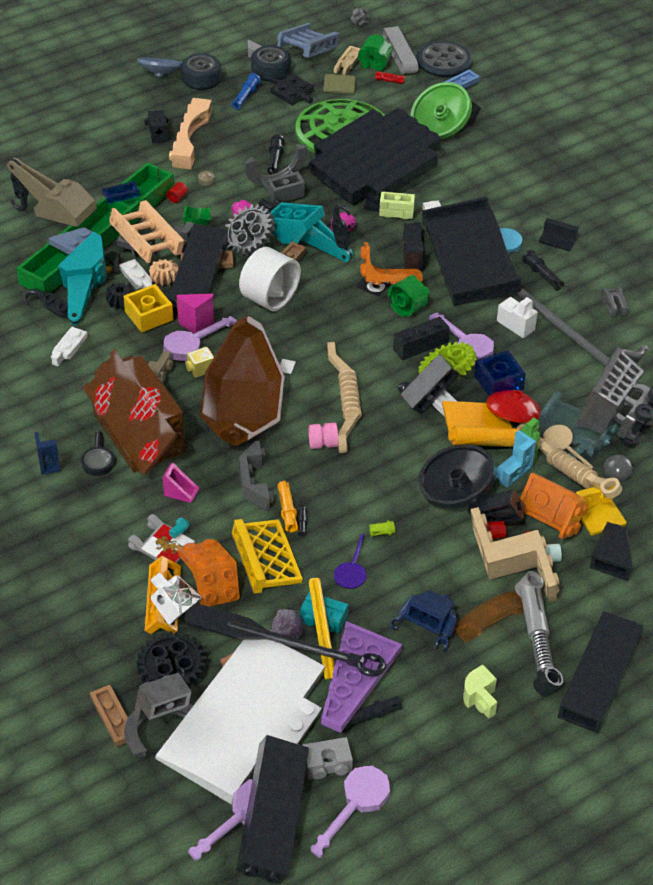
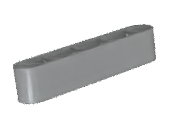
M399 27L383 28L382 35L385 41L392 45V57L401 74L418 73V62Z

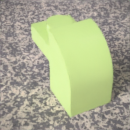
M484 665L479 666L467 675L463 700L467 708L475 704L477 710L480 713H484L489 719L496 715L497 701L490 694L495 692L497 679Z

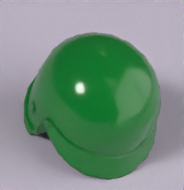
M185 205L182 217L184 226L187 222L209 226L211 222L210 208H193Z

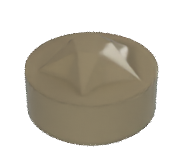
M203 171L198 175V182L203 186L212 185L215 181L214 174L210 171Z

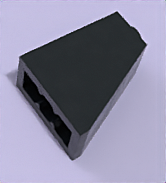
M607 521L592 554L591 569L629 581L632 559L627 528Z

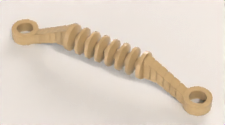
M327 342L328 360L339 371L343 418L345 419L338 433L339 453H347L346 438L362 415L357 375L354 370L336 355L335 342Z
M521 423L517 429H523L526 423ZM540 437L539 449L547 456V462L563 472V474L572 478L586 489L592 487L601 489L606 498L617 497L622 492V486L618 479L598 477L596 471L587 467L570 454H567L561 448H553ZM615 486L613 489L607 490L609 487Z

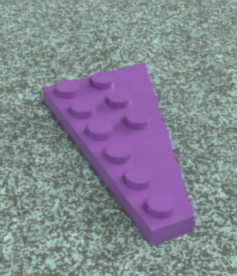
M347 621L339 651L358 655L366 653L377 654L385 660L386 669L382 674L370 677L361 674L357 667L336 659L321 724L340 733L402 651V644ZM370 659L364 660L363 667L377 670L379 662L370 661Z

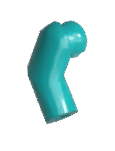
M178 518L175 526L169 530L170 536L175 539L185 532L190 526L189 521Z

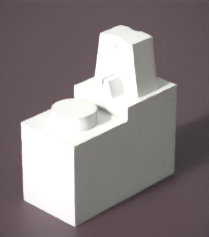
M510 297L499 304L497 321L520 337L525 338L535 331L538 312L533 309V301L528 297L520 303Z

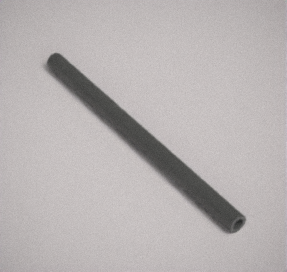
M522 287L521 292L515 293L522 300H525L527 297L533 301V308L606 367L610 360L609 357Z

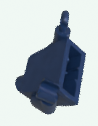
M433 591L412 595L398 611L399 616L394 617L390 621V627L397 630L399 627H394L393 623L395 621L401 622L404 618L438 635L443 634L436 639V650L439 644H444L443 652H446L448 650V637H451L457 624L456 611L453 610L454 602L449 595L443 594L441 596Z

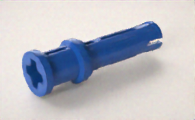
M251 73L248 76V80L243 83L242 90L231 104L234 109L237 108L239 110L248 96L255 92L256 86L261 83V78L257 74Z

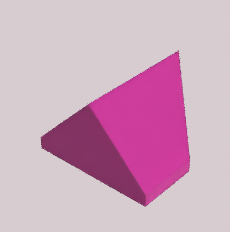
M173 462L170 463L163 475L164 496L189 503L193 501L199 487Z

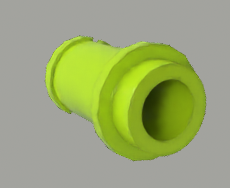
M387 520L385 523L369 524L371 537L385 534L391 536L392 533H395L393 521Z

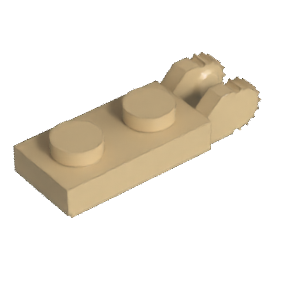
M349 46L335 65L334 73L338 74L341 67H343L342 75H348L350 69L359 60L358 52L360 48Z

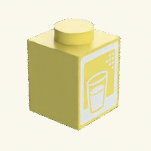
M208 347L187 353L185 365L188 372H192L195 378L205 375L214 356Z

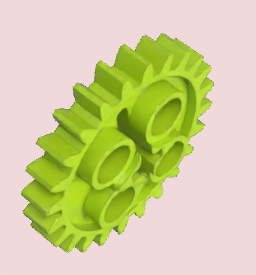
M455 342L453 345L449 343L446 347L442 345L441 349L436 348L434 353H429V357H424L425 361L420 362L421 366L418 367V372H422L440 354L454 366L460 375H466L465 371L472 370L470 366L475 365L474 361L477 360V355L472 345L469 346V343L464 344V342L458 344V342Z

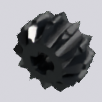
M119 282L118 284H112L111 287H107L106 301L111 308L114 307L115 310L121 308L123 310L125 308L124 296L135 292L132 285H127L126 282L123 284Z

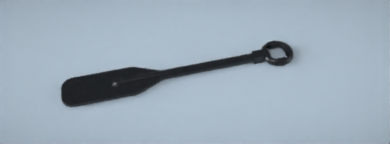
M194 604L185 614V622L188 625L241 640L267 639L344 661L348 665L357 667L358 671L366 676H378L386 669L385 660L377 654L366 653L358 655L351 652L347 654L270 632L248 617L206 605ZM370 659V661L379 662L377 670L363 667L364 660Z

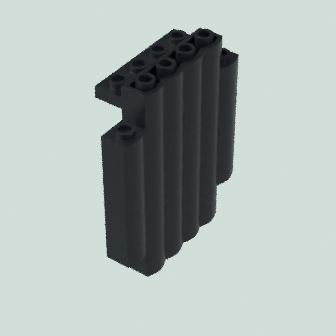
M396 108L383 116L381 112L372 109L314 144L316 158L309 162L310 173L351 204H354L366 195L373 197L379 203L381 192L395 193L437 166L436 151L441 149V138L438 133L430 131L426 125L419 123L416 118L409 116L405 110Z

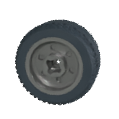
M276 45L259 47L251 56L252 73L257 74L264 81H271L272 77H277L281 80L287 77L291 71V56L287 50Z
M197 53L190 55L181 64L182 80L185 85L193 89H210L221 81V63L219 59L210 54Z

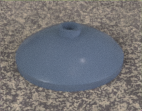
M137 58L139 65L147 71L155 73V76L160 77L177 71L181 68L182 64L181 61L169 59Z

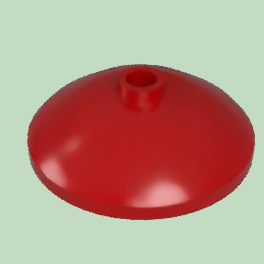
M519 390L495 392L486 401V406L492 413L509 421L528 423L532 418L539 420L542 415V409L539 404Z

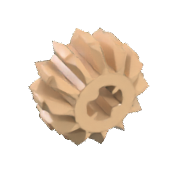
M159 259L158 262H153V265L150 266V278L156 285L161 284L162 287L164 285L170 286L171 283H174L178 266L173 260Z

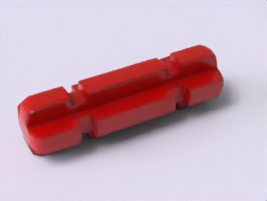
M379 71L375 73L376 80L397 82L398 84H404L405 76L402 75L397 76L396 74Z

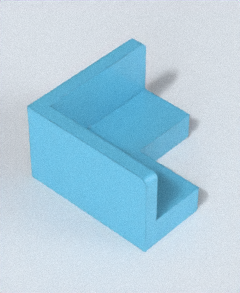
M518 430L515 433L513 454L496 468L495 480L508 488L527 473L533 466L536 441Z

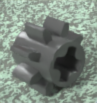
M356 8L352 11L353 16H351V19L356 26H364L368 23L369 14L364 8Z

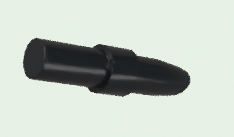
M300 506L297 518L298 536L300 537L306 535L307 510L304 506Z

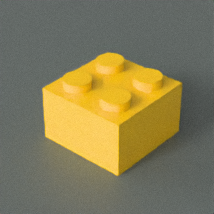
M156 284L124 296L125 312L141 333L173 321L172 303Z

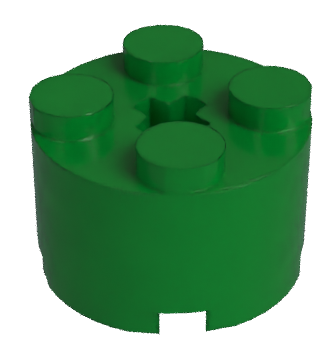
M380 35L369 36V38L365 39L358 52L360 65L365 69L369 67L382 71L392 55V45L388 44L385 38Z
M414 275L400 280L388 289V299L391 297L392 300L390 305L400 316H411L423 309L428 303L429 289Z

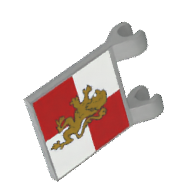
M151 514L147 518L149 521L147 526L155 529V531L144 543L136 535H131L128 539V547L132 550H138L154 560L164 556L178 564L181 560L178 555V547H183L187 543H195V540L184 534H180L175 539L172 538L169 534V530L172 527L163 523L156 515Z

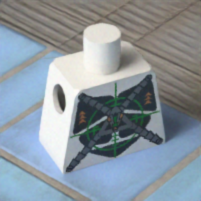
M158 573L150 580L158 589L151 596V600L168 625L173 623L202 598L177 575L167 581L161 573Z

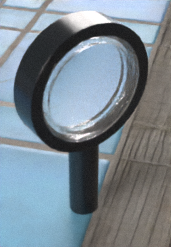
M101 431L95 432V447L85 451L81 457L82 469L92 476L105 475L115 465L113 453L109 449L102 447L103 433Z

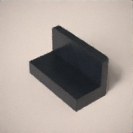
M546 218L539 243L570 252L577 241L579 227Z

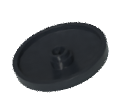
M470 444L450 446L435 453L423 465L418 478L419 488L423 497L436 507L444 509L465 507L481 499L491 489L496 478V467L491 455L481 447Z

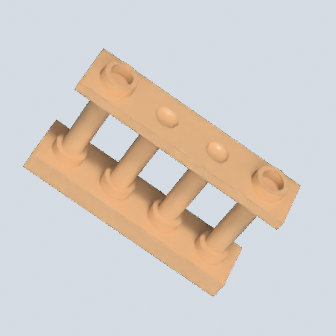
M146 200L140 202L137 212L121 215L116 208H112L109 223L147 263H150L153 252L169 248L175 256L182 253L184 244L182 237ZM138 218L143 221V223L131 225L128 222ZM147 228L153 231V233L140 235L137 232ZM159 238L163 243L150 246L146 241Z

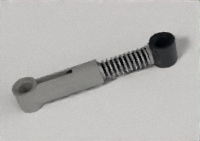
M529 571L515 585V590L521 597L528 636L533 643L532 646L537 665V678L534 680L533 686L538 694L548 697L562 685L563 676L554 668L552 662L553 659L548 640L549 628L541 594L544 582L538 573Z

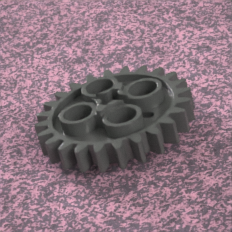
M251 204L250 208L245 206L244 211L239 209V214L234 213L235 218L229 219L231 223L226 224L228 228L227 248L235 255L239 254L241 257L243 254L248 257L249 253L253 254L261 246L266 247L265 242H271L268 238L274 236L271 231L276 230L273 226L276 222L273 220L272 213L264 206L260 207L258 204L256 207Z

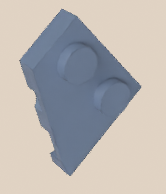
M80 228L49 238V244L70 255L92 231Z

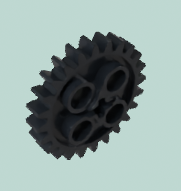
M170 631L169 636L161 633V638L154 635V642L147 640V647L141 646V653L137 654L138 660L136 662L138 675H141L142 682H152L164 676L174 674L171 660L168 659L167 648L170 650L176 673L181 675L189 689H191L190 683L197 685V678L202 679L203 672H206L207 657L205 650L202 649L201 643L197 644L196 638L190 640L189 634L181 637V632H178L177 636H174L172 631Z

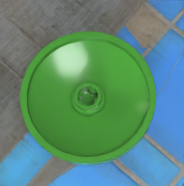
M452 82L438 83L419 95L413 104L411 116L416 118L419 123L426 125L430 131L438 133L441 139H445L457 133L468 121L472 110L471 98L467 91L459 84Z

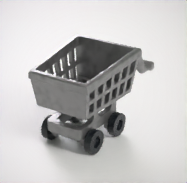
M642 345L638 351L622 349L620 347L615 349L576 421L578 426L604 434L615 420L621 424L617 435L620 436L622 443L628 447H636L640 442V428L648 429L653 424V386L649 388L646 385L637 384L644 372L637 364L648 351L646 345ZM633 391L642 393L639 400H634L630 397ZM623 408L631 409L626 417L619 414Z

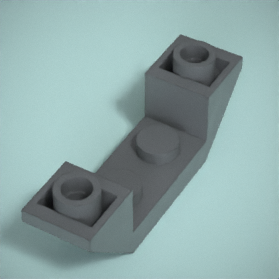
M255 441L239 456V473L243 497L264 511H270V503H273L272 491H268L267 483L254 484V478H250L252 469L262 468V460H265L264 448L260 447V441Z

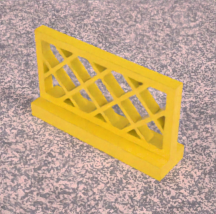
M242 519L234 520L232 536L254 594L262 593L263 588L302 583L303 578L280 520L244 523ZM276 527L277 532L274 534L266 529ZM248 530H255L259 533L255 536L249 533ZM263 534L271 538V540L269 542H266L260 539V537ZM277 541L283 544V547L280 549L272 545V543ZM258 543L264 546V549L260 551L253 545ZM270 549L277 554L275 557H272L265 552ZM280 555L289 560L287 564L278 560ZM261 557L270 561L268 566L259 562ZM275 564L283 569L281 572H278L271 567ZM287 570L293 573L295 577H288L284 573ZM269 573L275 576L276 578L273 580H266L265 575Z

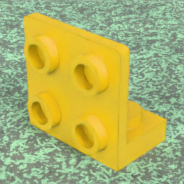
M611 486V487H609L607 490H611V489H613L615 486ZM592 487L576 492V494L589 499L587 504L589 506L588 512L584 517L582 516L581 521L590 535L602 533L607 521L622 527L626 526V520L612 501L613 498H606L601 489Z

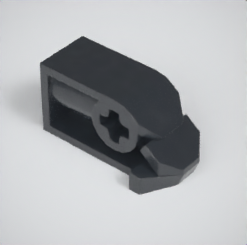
M164 110L148 111V118L144 119V124L149 125L152 144L168 142V117H165Z
M510 489L483 496L475 503L469 505L468 513L471 516V509L479 507L480 513L485 514L487 522L504 521V524L523 520L526 505L515 490Z

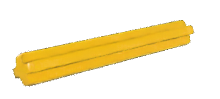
M319 578L309 579V588L319 646L332 649L321 582ZM321 655L322 665L325 666L324 678L332 680L335 667L334 659Z

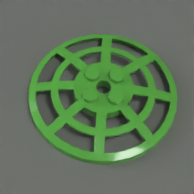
M331 99L321 101L301 112L296 121L295 133L299 142L302 145H306L309 151L315 153L314 143L309 141L308 138L316 135L324 139L328 136L321 132L323 130L333 134L369 112L368 110L381 111L370 104L357 100ZM334 106H347L345 109L334 108ZM357 108L363 111L364 113H356L355 111H352V109ZM314 109H317L312 115H306ZM325 109L330 111L326 115H319ZM310 119L311 131L303 134L300 128V121ZM314 120H324V124L316 127Z

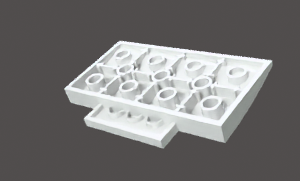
M267 639L243 640L157 753L155 759L232 804L233 793L242 784L247 782L254 773L259 743L266 735L299 744L315 722L322 708L306 698L323 676L325 666L281 643Z

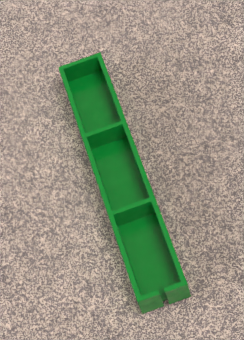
M147 162L96 203L97 209L78 227L69 225L58 235L86 228L100 235L103 247H107L120 236V233L109 223L112 208H116L121 215L137 212L141 201L146 200L152 207H155L167 197V192L174 186V174L164 169L160 170L159 167ZM140 218L134 219V220H130V221H128V222H129L131 225H133V224H134L135 222H137ZM48 242L16 268L19 284L28 289H39L42 292L52 293L62 284L58 265L69 254L50 245Z

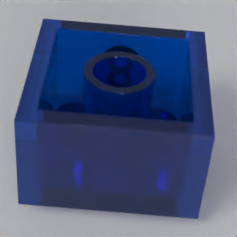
M509 350L475 361L474 377L488 396L499 391H520L524 389L526 373Z

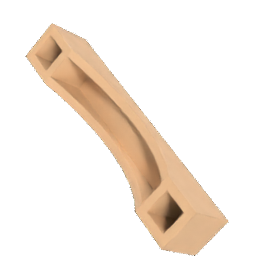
M193 98L191 104H188L187 113L184 114V122H181L180 132H177V141H174L173 151H170L169 154L172 167L192 168L195 160L194 146L190 143L189 139L196 129L209 122L212 114L211 100Z

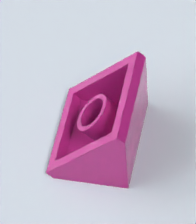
M213 294L177 295L179 325L195 334L214 323Z

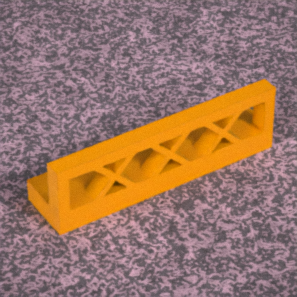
M164 556L159 557L149 565L145 631L150 634L159 628L168 632L172 631L173 634L178 631V619L168 625L151 600V596L158 589L150 580L158 573H161L169 581L174 577L169 572V567L174 570V576L177 575L181 578V565Z

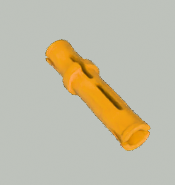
M282 481L277 485L282 507L281 517L285 522V530L292 533L298 529L296 521L297 511L293 506L289 482Z

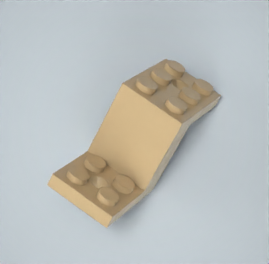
M479 507L471 509L473 531L489 580L537 567L538 573L544 582L543 588L548 603L557 601L559 579L557 573H553L552 558L550 554L547 555L545 548H547L544 536L540 537L539 531L535 530L493 542L491 532H488L486 527L487 520L485 514L480 513Z

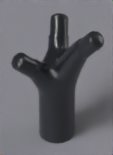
M120 252L116 253L114 259L106 256V259L113 266L114 275L120 274Z

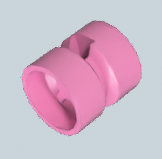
M336 422L325 423L323 427L320 424L308 426L311 449H319L323 445H326L327 448L338 447Z

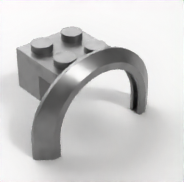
M179 673L167 675L161 679L146 682L139 686L135 710L128 717L124 728L125 741L134 756L141 758L146 756L145 752L147 750L137 733V728L144 719L148 718L151 720L168 713L185 718L193 707L192 704H189L191 690Z

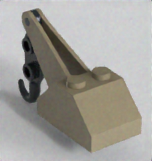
M13 158L7 163L8 169L12 172L10 176L14 194L20 199L21 206L17 205L14 199H11V203L18 211H25L27 209L28 191L39 202L34 207L36 216L78 227L97 209L95 200L78 182L63 179L58 184L29 167L18 158Z

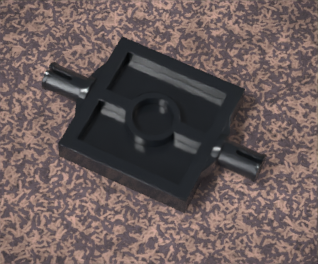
M293 73L281 80L277 77H272L271 81L275 85L270 88V91L273 95L292 106L302 100L309 104L313 102V98L308 96L314 91L312 84Z

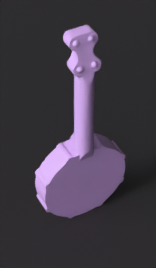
M437 312L429 316V320L440 316L450 327L449 331L459 338L458 344L464 342V344L469 343V346L472 345L477 355V360L474 363L482 364L493 357L494 341L484 334L466 335L445 319L444 315H439Z
M231 316L229 318H222L221 321L195 334L187 331L172 332L165 336L163 352H171L172 360L187 361V353L200 349L201 338L225 326L234 325L237 320Z
M374 766L354 768L346 780H344L345 796L348 804L324 834L317 837L318 842L311 846V853L321 858L323 856V849L329 847L330 840L354 810L371 812L381 809L388 798H390L387 774H384Z
M251 779L242 784L233 793L232 811L235 815L207 838L200 839L197 847H191L188 850V853L195 861L201 858V853H207L215 842L238 823L242 822L244 825L252 785Z

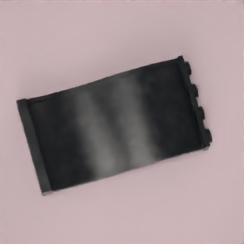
M487 196L422 210V223L425 225L430 236L453 306L521 292V277L517 275L510 260Z

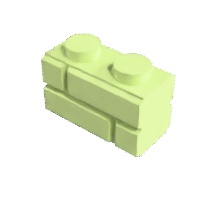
M381 192L379 216L386 218L398 217L404 220L413 219L415 194Z

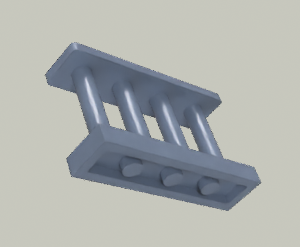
M306 23L281 31L277 37V47L291 44L302 48L304 51L303 56L309 58L337 48L340 33L332 32L323 35L312 31L311 23Z

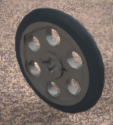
M448 41L428 43L421 47L416 54V60L420 68L438 76L459 75L468 70L473 61L472 55L467 48L458 43Z

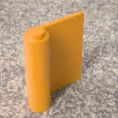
M442 401L449 431L448 438L453 445L470 444L475 446L514 447L515 433L520 429L512 428L509 420L492 413L487 408L486 403Z

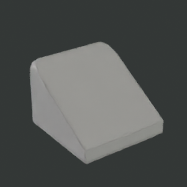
M248 40V57H251L252 53L262 46Z

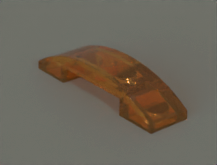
M511 591L482 603L457 622L454 631L465 643L482 634L483 628L511 613L516 616L524 612L521 597L516 591Z

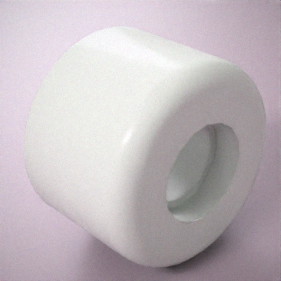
M270 247L259 248L248 258L241 271L239 280L240 291L247 299L270 311H278L291 300L298 287L301 275L300 264L296 260Z

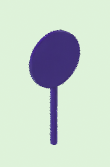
M364 534L360 535L352 562L340 564L334 571L335 582L343 588H358L366 580L365 569L356 563Z

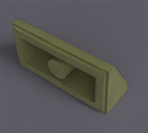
M325 74L323 92L354 94L355 76Z

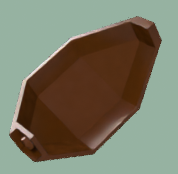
M249 316L234 323L205 372L200 417L220 439L233 446L251 439L279 422L285 376L262 324Z

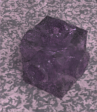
M278 609L275 619L271 622L270 632L298 639L303 631L304 620L297 611Z

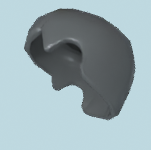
M620 454L613 455L604 462L603 473L607 479L616 478L620 482H624L628 477L632 478L633 465L628 457Z

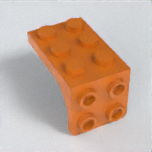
M364 242V246H361L360 254L364 264H360V273L366 282H372V284L376 285L383 284V282L395 284L410 275H414L419 281H422V273L419 269H380L375 267L370 262V246L368 242Z
M536 473L530 474L520 498L526 505L524 513L557 529L560 532L559 538L561 539L574 536V534L576 535L581 528L580 520L582 516L584 517L589 509L587 505L589 499Z
M206 539L203 543H187L183 547H178V555L192 571L197 592L202 597L199 600V604L213 606L239 599L237 563L217 540Z

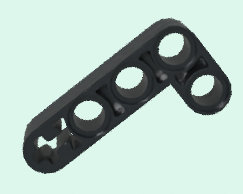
M404 222V269H419L422 271L423 242L421 222Z

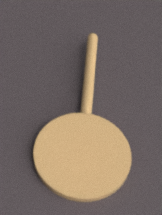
M554 425L544 432L542 439L553 448L559 447L562 450H569L587 467L593 469L589 462L570 447L573 435L568 427Z

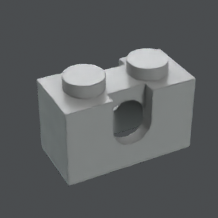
M347 737L303 744V746L309 747L306 763L308 780L322 779L330 773H336V775L341 776L352 772L353 759Z

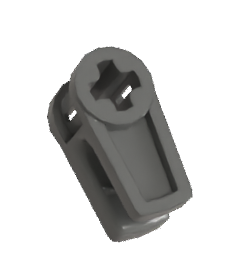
M618 286L615 289L609 290L603 288L601 290V299L610 317L616 316L617 308L621 316H626L628 306L621 287Z

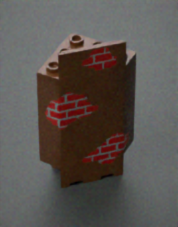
M113 349L110 353L111 357L106 363L100 365L94 373V379L91 383H86L83 389L92 401L95 418L132 472L140 471L144 475L155 464L185 453L183 412L142 356L135 358L129 356L122 359L116 350Z

